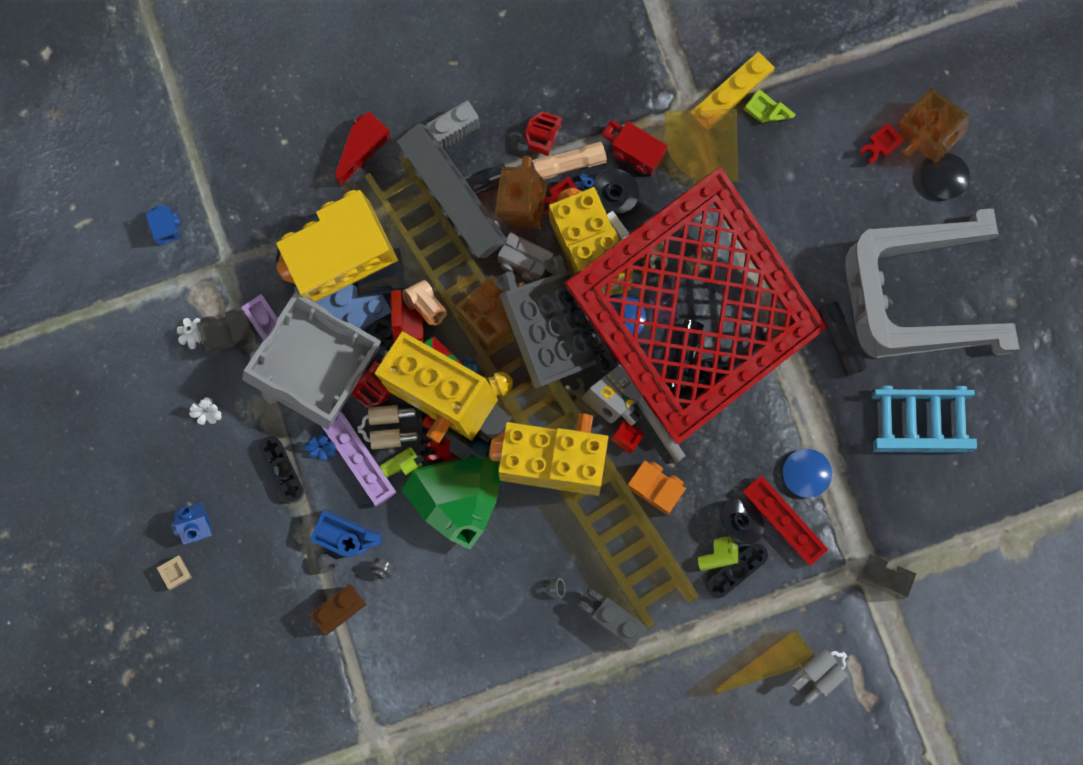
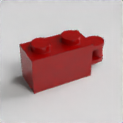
M610 120L601 133L605 140L612 143L611 152L614 153L613 155L618 160L631 163L636 171L644 175L647 173L652 176L667 154L668 145L629 121L623 127ZM614 131L619 133L617 137L612 135Z

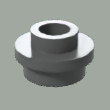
M376 558L369 565V568L372 570L371 574L380 580L391 578L393 575V566L386 560Z

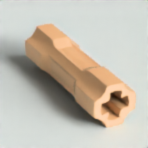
M602 142L586 145L581 149L555 156L549 155L532 161L537 181H541L568 171L607 163V158Z

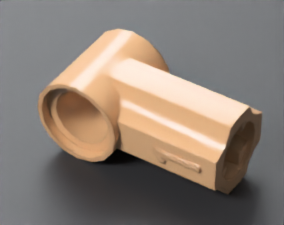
M426 280L402 291L403 299L408 308L411 310L416 309L429 325L436 326L442 323L443 319L447 316V310L434 297L433 290Z

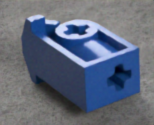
M324 510L310 541L340 555L351 557L369 551L368 548L380 545L382 543V534L330 510ZM353 538V544H355L356 547L349 549V544L346 542V540Z

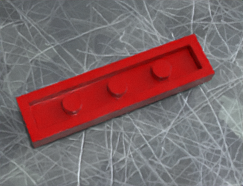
M762 475L742 492L809 567L829 550Z

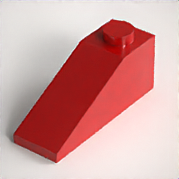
M369 111L365 115L358 116L353 122L335 174L337 184L340 186L391 138L389 129Z

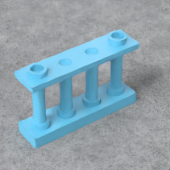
M879 386L871 396L872 399H881L882 435L873 442V452L972 453L977 449V439H969V435H966L965 400H970L975 395V390H967L966 386L952 387V390H893V386ZM891 399H906L907 435L904 438H895V435L892 434ZM916 399H930L932 435H929V438H919V435H917ZM940 399H955L956 435L954 439L944 438V435H942Z

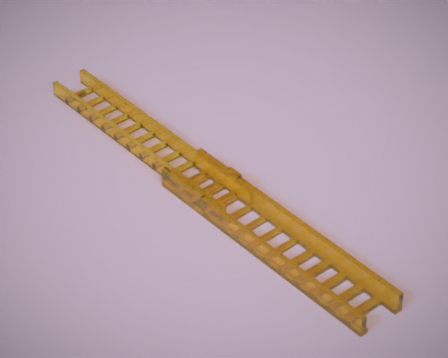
M400 154L398 155L399 160L410 177L403 181L400 180L383 193L370 173L365 175L366 182L478 354L474 357L475 363H478L481 373L490 384L488 378L493 377L494 373L503 372L509 374L525 364L523 356H520L497 371L488 357L516 340L504 306L433 197L427 192L422 180L414 173L411 163ZM414 183L422 196L395 212L387 199ZM427 202L434 216L407 231L399 218ZM440 222L447 235L420 251L412 238ZM452 241L460 255L433 271L425 257ZM465 261L473 274L445 290L437 277ZM478 281L486 294L458 311L450 296ZM490 300L499 314L471 330L463 316ZM503 320L512 334L484 350L476 336ZM531 378L509 391L505 396H502V394L497 396L506 412L513 418V422L516 424L532 426L528 418L556 401L564 416L545 428L557 429L570 420L576 429L577 418L580 412L559 379L545 385L551 393L549 396L525 411L521 409L515 397L534 386ZM606 454L603 469L606 476L602 478L601 487L610 481L619 497L586 517L577 502L589 494L578 493L573 496L570 491H557L641 622L648 627V631L656 624L645 609L646 607L679 587L689 604L696 600L699 595ZM625 504L632 516L598 536L591 524ZM638 524L645 537L612 557L605 545ZM651 545L658 558L625 578L618 566ZM665 566L672 579L639 599L632 586Z

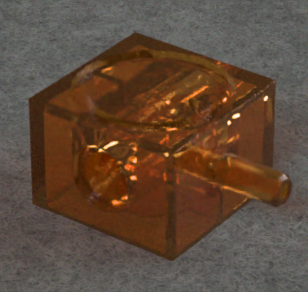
M931 88L899 120V135L909 143L902 151L903 156L910 158L918 150L937 163L968 131L969 114Z
M530 156L522 157L521 167L501 168L495 213L509 228L541 230L547 183L535 168H531L532 158Z
M493 275L455 306L457 316L488 351L513 331L499 294L503 293V290L496 286ZM520 282L517 284V288L525 284Z

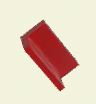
M401 290L391 291V319L394 343L402 331L419 341H423V317L416 309L411 310L406 303L403 304Z

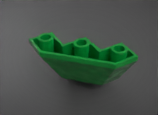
M470 455L465 460L457 458L417 468L408 477L401 491L427 523L449 540L471 549L483 533L495 507L500 486V462L492 461L489 455L484 459Z

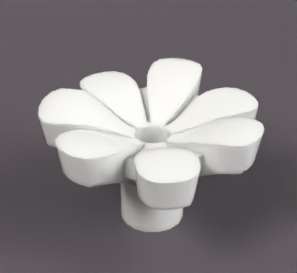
M185 318L183 320L184 326L177 328V334L181 335L178 338L179 343L184 345L188 342V347L195 349L197 346L196 342L199 344L206 342L203 334L208 333V327L202 325L203 321L199 318H196L193 322L191 319Z
M205 397L199 404L193 403L190 407L189 415L193 418L198 417V424L204 425L206 420L210 424H215L216 420L221 419V412L213 404V399Z

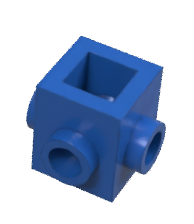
M202 502L174 511L175 522L171 523L172 529L176 537L180 536L183 545L212 536L211 521Z

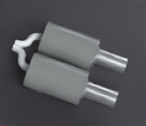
M823 648L802 667L804 674L792 685L799 691L809 680L813 681L815 688L803 698L808 705L821 694L826 697L848 677L844 671L846 667L845 658L847 657L844 651L842 653L837 651L830 653L827 649ZM833 655H836V656H838V657H842V658H841V662H842V666H841V667L837 664V661H836V659L833 657Z

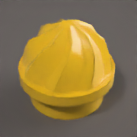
M496 372L493 377L488 378L496 396L501 394L505 396L512 389L513 379L506 373Z

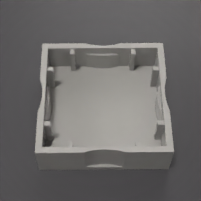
M295 291L278 317L272 333L261 343L244 369L242 380L329 430L376 355L381 341L353 324L336 318L324 307Z

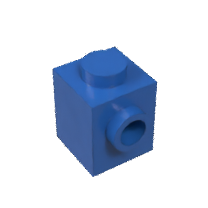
M169 205L156 206L146 213L153 238L159 246L182 238L178 226L182 225L177 211L173 212Z

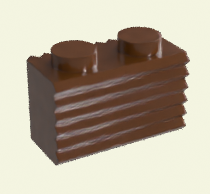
M347 584V587H343V591L339 590V594L335 593L334 597L331 596L330 600L327 599L326 603H323L314 612H310V616L321 631L328 635L367 604L351 584Z

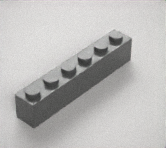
M418 123L397 140L401 147L399 149L400 153L406 160L411 161L414 166V173L419 179L425 181L427 192L434 199L437 198L441 204L439 207L441 212L453 221L455 232L460 237H464L468 243L467 249L474 257L487 258L508 241L427 125Z

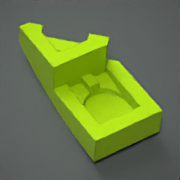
M760 89L754 93L743 108L761 123L792 119L796 115L781 102L777 104Z

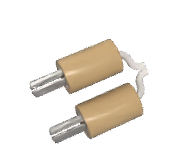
M398 405L368 407V415L362 419V424L358 426V433H362L365 441L371 443V449L401 447V442L417 441L418 435L416 432L400 433V429L370 431V438H368L366 432L361 430L368 418L370 425L400 423V418L414 417L416 410L415 408L399 409Z

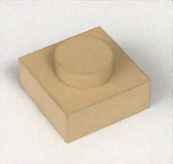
M179 555L157 567L169 590L192 578Z

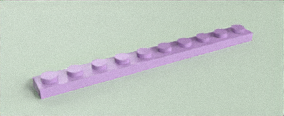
M260 294L241 308L264 341L272 333L278 318L262 294ZM340 411L329 430L324 427L322 428L330 440L335 443L337 450L377 507L395 495L396 491Z

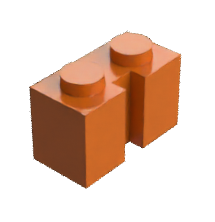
M644 461L629 482L627 488L668 516L686 490L682 486L684 482L674 475L667 477L661 473L663 468L657 463Z

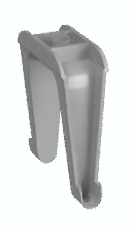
M993 209L978 210L976 216H972L969 222L868 229L860 236L858 242L849 249L845 257V270L857 340L861 349L867 355L879 359L990 344L995 355H1006L1020 351L1014 323L898 327L888 319L885 311L888 309V299L882 293L881 286L884 285V275L878 269L879 258L994 239L999 234Z

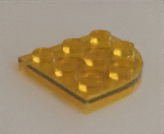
M737 109L664 112L667 150L674 164L684 174L700 181L717 167H722L731 182H738Z

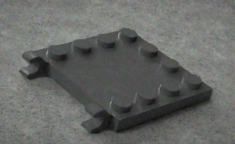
M561 255L544 261L545 269L552 273L553 276L518 288L512 271L494 278L496 286L503 290V293L499 294L534 388L544 386L597 364L561 299V291L566 288L564 282L573 276L571 269L566 271ZM581 312L582 318L585 321L589 322V319L586 316V314ZM593 333L594 339L598 342L596 334Z

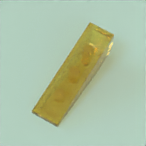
M794 630L713 690V692L717 695L792 671L795 668L801 671L802 667L810 661L809 658L814 653L797 630Z

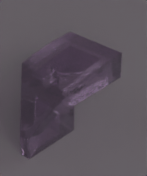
M669 276V279L662 285V288L674 290L675 277ZM656 291L652 298V305L655 304ZM661 292L659 306L671 308L673 294ZM677 303L674 316V323H678ZM659 310L657 323H669L670 311Z

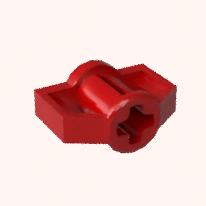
M542 111L533 118H530L524 135L528 150L549 156L562 124V117ZM538 121H543V122L552 124V125H554V126H553V127H550V126H547V125H544V124H541V123H537V122H538ZM530 138L546 142L547 145L531 141Z
M380 359L376 360L370 369L364 373L351 393L366 408L384 403L392 394L375 374L382 363ZM366 388L378 399V402H373L362 392V389Z

